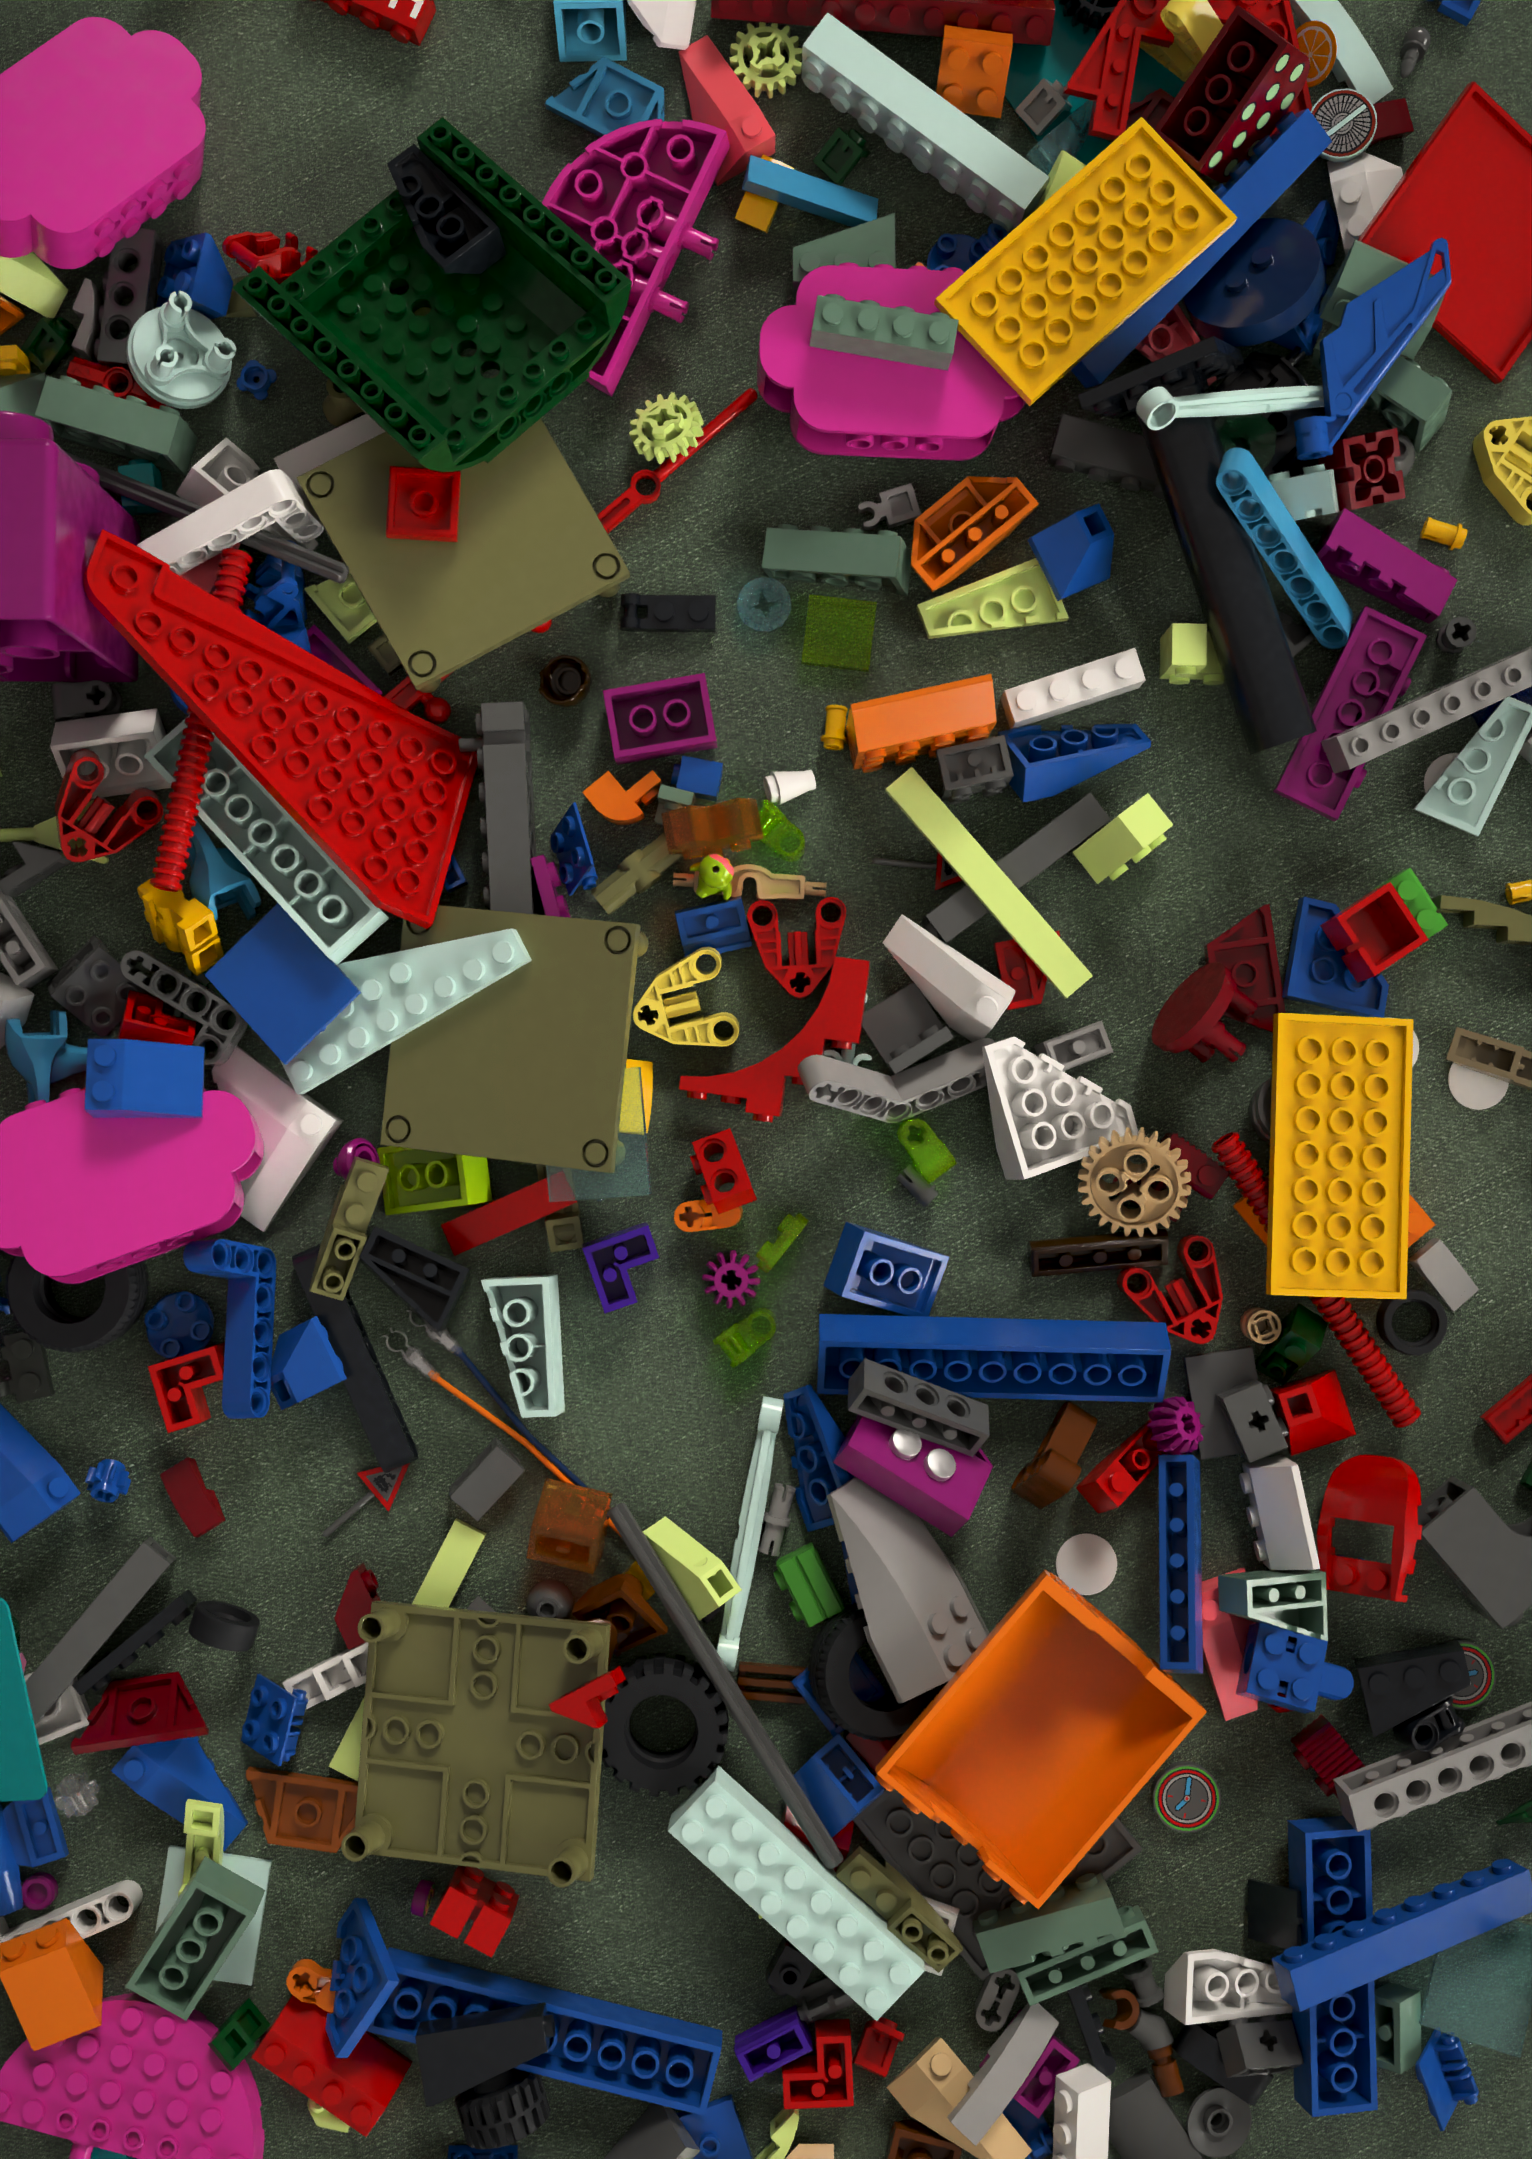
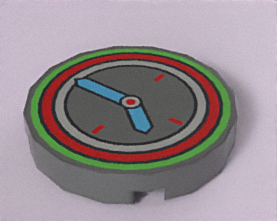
M1460 1639L1454 1641H1458L1464 1650L1471 1685L1452 1695V1705L1454 1709L1467 1710L1481 1705L1490 1697L1496 1685L1497 1671L1493 1659L1484 1648L1468 1639Z
M1191 1761L1174 1762L1168 1765L1169 1767L1164 1769L1163 1772L1160 1771L1155 1777L1151 1788L1152 1805L1159 1819L1170 1829L1181 1833L1197 1832L1209 1826L1216 1818L1221 1805L1220 1788L1214 1776L1202 1765Z

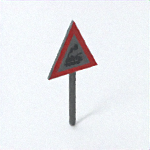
M938 851L936 863L873 858L872 860L874 864L936 870L935 891L963 881Z
M410 1463L388 1473H385L381 1467L358 1472V1476L370 1491L323 1532V1536L328 1537L374 1496L390 1512Z

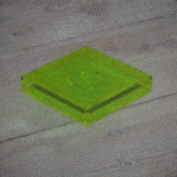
M809 594L801 664L869 672L877 602Z

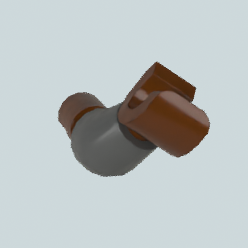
M1112 1987L1101 1988L1099 1993L1104 1999L1115 2000L1117 2003L1116 2016L1113 2019H1105L1102 2026L1116 2030L1126 2029L1128 2033L1141 2043L1142 2049L1147 2050L1149 2059L1154 2060L1151 2067L1154 2077L1157 2079L1162 2097H1172L1184 2092L1176 2059L1170 2056L1173 2054L1171 2043L1174 2042V2039L1165 2020L1158 2015L1139 2008L1136 1997L1130 1991Z

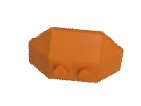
M967 476L914 520L910 566L927 587L934 592L957 579L1007 538L1039 503L1018 477Z

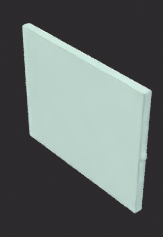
M170 1845L168 1848L156 1931L178 1899V1892L183 1884L186 1847ZM223 1852V1867L263 1888L265 1892L255 1916L213 1980L249 1986L253 1984L272 1860Z

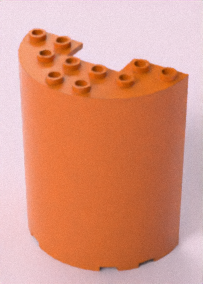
M1044 1569L876 1765L877 1775L875 1779L887 1791L892 1792L895 1789L904 1796L902 1798L903 1803L915 1814L918 1815L920 1812H923L938 1824L944 1821L952 1828L950 1833L958 1842L964 1846L970 1843L978 1850L976 1855L984 1862L982 1868L996 1882H999L1001 1879L1011 1886L1009 1891L1018 1901L1024 1905L1029 1901L1039 1910L1207 1711L1186 1689L1183 1688L1182 1690L1181 1685L1173 1679L1171 1674L1161 1670L1160 1664L1156 1660L1147 1657V1654L1137 1643L1073 1588L1069 1590V1587L1059 1577Z

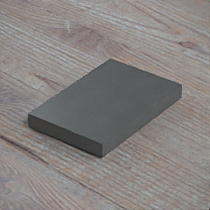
M1247 1346L1183 1356L1190 1402H1194L1195 1412L1201 1413L1199 1420L1205 1426L1200 1430L1203 1441L1198 1443L1199 1458L1202 1460L1240 1454L1216 1394L1251 1379L1258 1381L1253 1347ZM1253 1412V1420L1248 1423L1257 1426V1418L1261 1417V1415Z

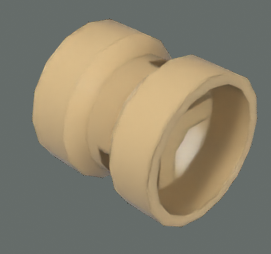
M1250 1308L1244 1312L1240 1320V1328L1244 1336L1260 1344L1272 1343L1281 1333L1282 1326L1278 1316L1264 1308Z

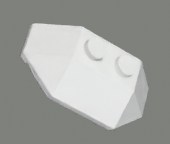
M627 0L642 25L654 35L652 39L658 47L686 50L689 47L697 0Z
M1362 152L1350 161L1327 162L1345 255H1347L1354 240H1358L1403 176L1401 167L1366 152Z

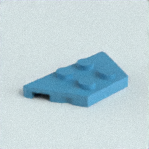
M605 57L594 63L587 73L580 74L570 81V86L555 98L550 96L545 102L547 110L599 137L637 122L653 119H662L664 122L665 117L664 88Z

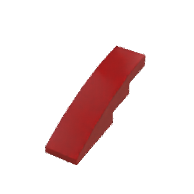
M565 1170L441 1224V1227L454 1256L570 1206L578 1202V1199Z

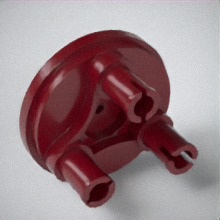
M1220 962L1209 963L1192 973L1168 998L1154 1022L1151 1034L1152 1042L1161 1050L1171 1053H1180L1188 1050L1201 1063L1206 1062L1212 1057L1215 1052L1214 1049H1217L1226 1056L1230 1062H1235L1239 1059L1234 1054L1235 1051L1242 1056L1246 1045L1225 1030V1024L1222 1023L1221 1017L1229 1008L1241 1020H1247L1255 1013L1258 1004L1237 988V983L1226 966Z

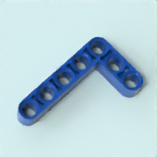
M226 1239L190 1241L183 1253L186 1268L193 1273L228 1279L222 1390L223 1412L230 1419L262 1418L267 1414L270 1405L276 1284L275 1255L271 1249Z

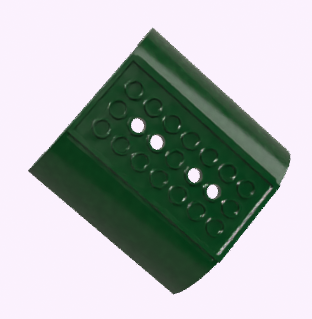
M441 117L417 137L419 148L499 227L507 253L504 257L481 274L445 273L424 252L398 189H396L280 285L258 266L232 288L420 464L438 472H455L470 468L483 461L489 463L590 377V370L604 353L622 320L632 282L446 119ZM398 287L408 288V291L403 295L392 294ZM422 307L431 309L425 316L414 314L416 310ZM473 348L477 350L471 357L460 356L464 349ZM489 369L500 371L494 378L483 377L484 372Z

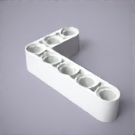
M274 469L262 473L145 539L137 546L170 565L169 570L180 576L218 555L222 549L234 546L275 522L298 542H308L321 535L324 528L304 492L282 470Z
M132 1880L120 1881L10 1929L5 1917L2 1916L0 1917V1943L68 1918L80 1936L85 1939L129 1919L142 1902V1888ZM116 1896L125 1897L129 1902V1906L125 1907L119 1904ZM85 1909L93 1911L96 1914L97 1920L89 1919L85 1914Z

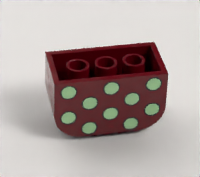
M1237 5L1154 130L1182 159L1197 171L1220 183H1226L1231 178L1229 172L1242 160L1246 159L1248 161L1254 154L1252 148L1262 138L1271 135L1276 128L1275 124L1285 115L1297 98L1307 80L1310 60L1307 55Z

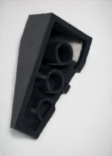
M415 144L387 163L424 252L445 273L481 274L507 254L499 227Z

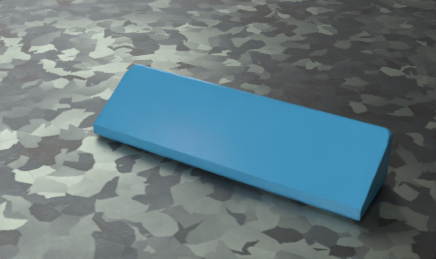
M753 155L749 157L742 190L850 227L877 219L878 198Z

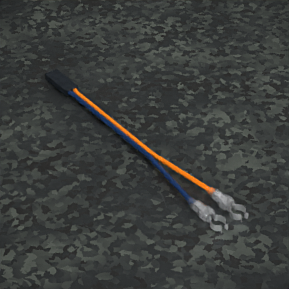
M407 1310V1312H410L409 1317L413 1325L417 1327L425 1326L427 1337L433 1342L439 1343L447 1352L454 1354L463 1361L525 1438L441 1378L435 1366L426 1359L424 1352L418 1346L408 1345V1338L404 1332L399 1330L393 1331L392 1327L390 1328L391 1333L399 1332L405 1337V1346L408 1347L406 1352L402 1349H392L388 1343L389 1337L383 1335V1337H386L387 1347L393 1352L401 1351L403 1354L401 1357L409 1367L415 1368L432 1382H437L521 1443L621 1537L608 1516V1511L611 1508L529 1432L463 1352L464 1349L449 1333L447 1327H445L440 1338L426 1324H416L412 1319V1311ZM722 1605L701 1620L708 1624L722 1609Z

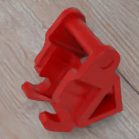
M247 231L231 235L222 244L223 252L230 258H236V263L248 274L260 266L279 285L318 253L316 249L308 246L305 250L306 258L303 262H300L301 253L297 251L298 237L291 232L286 233V243L282 248L279 247L280 238L270 231L263 233Z

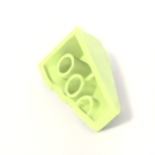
M33 251L25 256L16 258L0 256V292L47 318H55L69 289Z

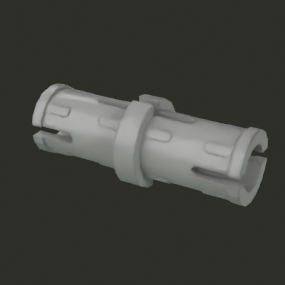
M781 1483L774 1484L769 1512L764 1514L763 1520L766 1521L758 1548L759 1552L768 1555L770 1548L771 1556L780 1555L785 1527H789L791 1521L788 1515L796 1488L789 1485L783 1487Z

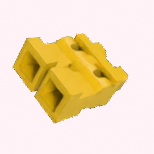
M151 879L138 886L137 891L139 897L143 900L145 907L144 915L146 921L150 924L154 940L159 944L165 941L166 947L173 952H182L185 955L188 969L196 976L215 965L224 956L220 938L217 935L218 930L213 912L196 898L190 901L185 899L182 890L178 892L160 890L150 884Z

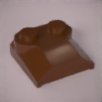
M618 1574L589 1588L575 1603L572 1615L579 1621L600 1618L609 1620L615 1625L618 1637L613 1654L617 1657L621 1653L661 1634H667L668 1627L642 1597L644 1591L643 1584L631 1574Z
M901 2120L895 2122L890 2131V2144L886 2159H960L962 2148L920 2122Z

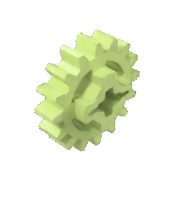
M749 22L747 24V34L745 35L738 31L736 33L737 43H732L730 46L732 55L730 57V67L734 69L733 72L740 81L743 80L742 84L747 91L751 87L755 89V97L757 98L762 91L767 92L769 99L773 98V90L778 89L782 95L785 94L786 83L794 86L796 84L795 74H801L802 62H800L802 60V48H798L799 37L792 36L789 38L790 27L788 25L780 30L778 29V23H772L770 27L766 26L765 22H759V27L754 28ZM784 49L786 50L789 57L788 64L785 62V57L782 55ZM745 54L748 56V61H750L749 68L744 63Z
M671 392L668 399H664L661 394L657 395V402L655 403L646 400L647 408L645 410L636 409L635 413L638 419L630 420L633 430L629 432V435L638 454H644L647 461H651L656 457L659 464L664 462L665 457H670L672 462H676V455L679 453L685 457L688 456L687 448L689 446L697 447L698 442L695 437H700L704 434L701 428L704 421L694 401L689 402L686 395L677 400L675 392Z

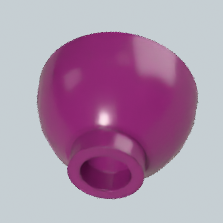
M356 1138L341 1148L338 1156L333 1161V1169L338 1176L346 1180L355 1156L380 1164L379 1156L374 1146L368 1140Z

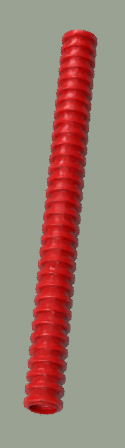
M222 549L221 556L223 559L218 564L221 570H218L216 573V577L219 580L214 583V587L217 590L213 591L212 595L242 612L239 608L244 602L241 596L246 593L243 585L248 583L246 575L250 573L251 569L248 565L252 563L253 558L247 552L239 549ZM189 707L187 714L190 716L184 722L187 728H184L182 731L185 739L180 741V745L183 748L177 754L181 758L175 764L178 771L173 773L176 781L171 783V788L174 790L168 796L171 803L166 805L169 814L164 815V820L167 823L162 825L161 830L164 831V835H161L159 838L162 846L157 847V852L160 855L154 861L158 865L152 870L155 878L150 880V884L153 887L169 892H178L183 888L180 884V880L185 879L182 870L187 869V864L184 861L190 855L187 852V848L192 846L189 838L194 836V832L191 828L196 826L194 816H198L199 813L196 806L201 804L198 796L203 794V789L200 786L205 783L206 779L203 777V774H206L208 771L205 763L210 762V757L207 754L212 751V746L209 744L215 738L212 731Z
M1228 1133L1219 1138L1213 1144L1211 1150L1213 1153L1219 1154L1217 1159L1219 1162L1225 1163L1223 1165L1224 1170L1230 1171V1179L1236 1180V1188L1242 1189V1197L1248 1198V1206L1254 1207L1252 1212L1254 1215L1260 1216L1258 1221L1260 1224L1266 1225L1264 1230L1268 1233L1269 1179L1262 1176L1264 1173L1262 1168L1256 1167L1258 1165L1257 1160L1250 1158L1252 1156L1251 1151L1244 1149L1246 1147L1245 1142L1238 1140L1240 1138L1239 1133ZM1312 1296V1303L1318 1304L1317 1310L1319 1313H1324L1323 1320L1330 1322L1328 1327L1331 1331H1335V1338L1341 1340V1347L1347 1349V1356L1353 1357V1365L1359 1366L1357 1368L1358 1373L1364 1375L1363 1380L1365 1383L1370 1384L1369 1389L1375 1393L1376 1400L1382 1401L1381 1407L1383 1410H1387V1417L1393 1419V1426L1403 1428L1414 1423L1421 1414L1420 1408L1415 1406L1413 1398H1408L1410 1396L1409 1391L1403 1389L1404 1384L1402 1381L1397 1380V1373L1391 1371V1364L1385 1363L1386 1356L1379 1354L1381 1349L1378 1345H1374V1338L1368 1336V1329L1362 1327V1320L1356 1319L1357 1312L1350 1310L1351 1303L1344 1301L1345 1297Z

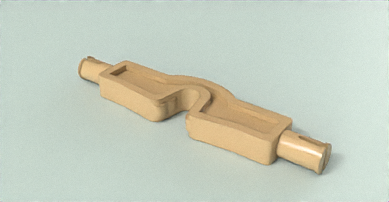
M753 864L733 867L734 876L730 882L732 886L730 898L742 896L743 883L749 878L756 882V897L758 900H803L804 895L826 897V890L813 888L826 889L827 882H805L806 878L803 875L774 874L762 866ZM695 871V874L674 872V879H684L686 881L673 880V887H694V892L696 893L699 871ZM723 892L715 895L723 896Z

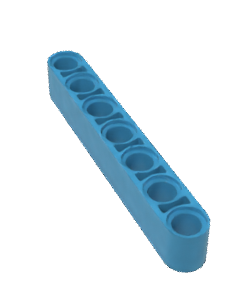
M1243 448L1229 449L1222 457L1216 477V486L1318 642L1329 649H1338L1345 646L1348 642L1353 621L1352 609L1253 455Z

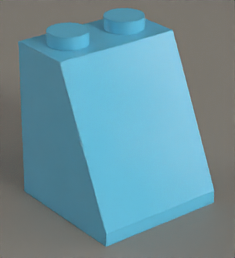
M553 0L560 62L598 61L602 57L611 61H627L626 0Z

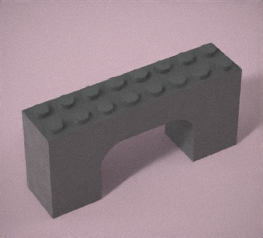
M1451 1476L1421 1502V1506L1417 1507L1418 1524L1423 1525L1421 1540L1417 1541L1482 1616L1501 1629L1511 1627L1523 1618V1612L1532 1605V1516L1517 1524H1505L1473 1486Z

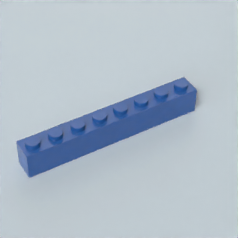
M1499 1859L1494 1861L1492 1866L1480 1871L1467 1872L1463 1875V1878L1451 1883L1439 1884L1432 1891L1421 1896H1410L1404 1900V1903L1395 1907L1379 1909L1373 1916L1364 1920L1351 1921L1338 1931L1320 1934L1312 1942L1302 1946L1287 1948L1283 1954L1272 1958L1281 1998L1299 2012L1531 1913L1532 1881L1529 1869L1510 1859Z

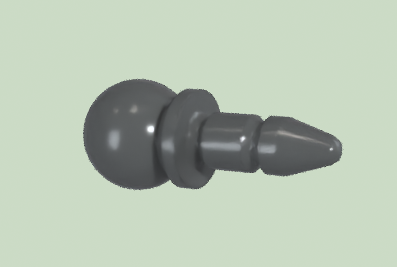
M1413 27L1404 36L1401 48L1403 60L1400 66L1402 78H1407L1413 72L1416 62L1423 59L1425 52L1430 46L1431 36L1424 27Z

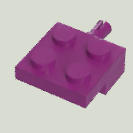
M1020 2008V2010L1017 2012V2014L1014 2016V2018L1012 2019V2021H1013V2020L1017 2017V2015L1022 2011L1021 2008ZM1052 2035L1040 2058L1013 2098L1039 2119L1054 2098L1056 2075L1075 2068L1080 2059L1073 2050ZM987 2054L983 2061L980 2063V2068L990 2058L989 2054Z

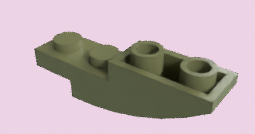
M354 1157L344 1185L341 1184L327 1223L312 1275L310 1292L341 1301L344 1300L367 1239L365 1233L388 1175V1166L360 1157Z
M859 1846L836 1868V1877L887 1920V1929L938 1973L963 1951V1946L939 1914L886 1860L880 1864Z

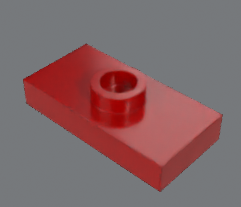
M1532 1374L1480 1416L1502 1444L1506 1445L1532 1423Z

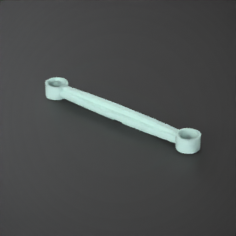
M1323 385L1245 389L1172 397L1164 387H1154L1144 393L1139 399L1136 412L1151 430H1160L1168 426L1175 418L1244 415L1324 407Z
M766 1396L762 1398L757 1426L758 1431L738 1524L740 1525L738 1537L734 1541L729 1571L742 1591L725 1602L721 1632L716 1649L728 1671L731 1672L735 1670L740 1632L755 1568L769 1491L776 1435L778 1434L783 1408V1399Z

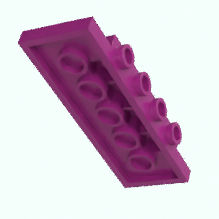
M1368 606L1362 608L1349 634L1348 642L1343 647L1311 712L1317 731L1298 739L1273 792L1334 822L1339 819L1353 788H1359L1366 776L1367 770L1363 769L1365 765L1363 763L1350 770L1334 773L1321 742L1394 709L1393 705L1397 697H1402L1411 683L1412 679L1407 676L1427 635Z

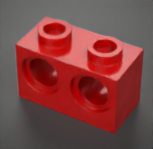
M731 1128L692 1142L695 1154L690 1156L696 1175L703 1173L706 1184L700 1187L707 1206L714 1204L718 1214L757 1200ZM715 1153L723 1154L719 1161H708L710 1156ZM734 1183L730 1191H719L723 1184Z

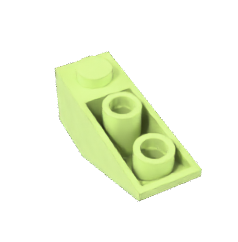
M666 1516L643 1531L698 1621L742 1591L722 1560Z

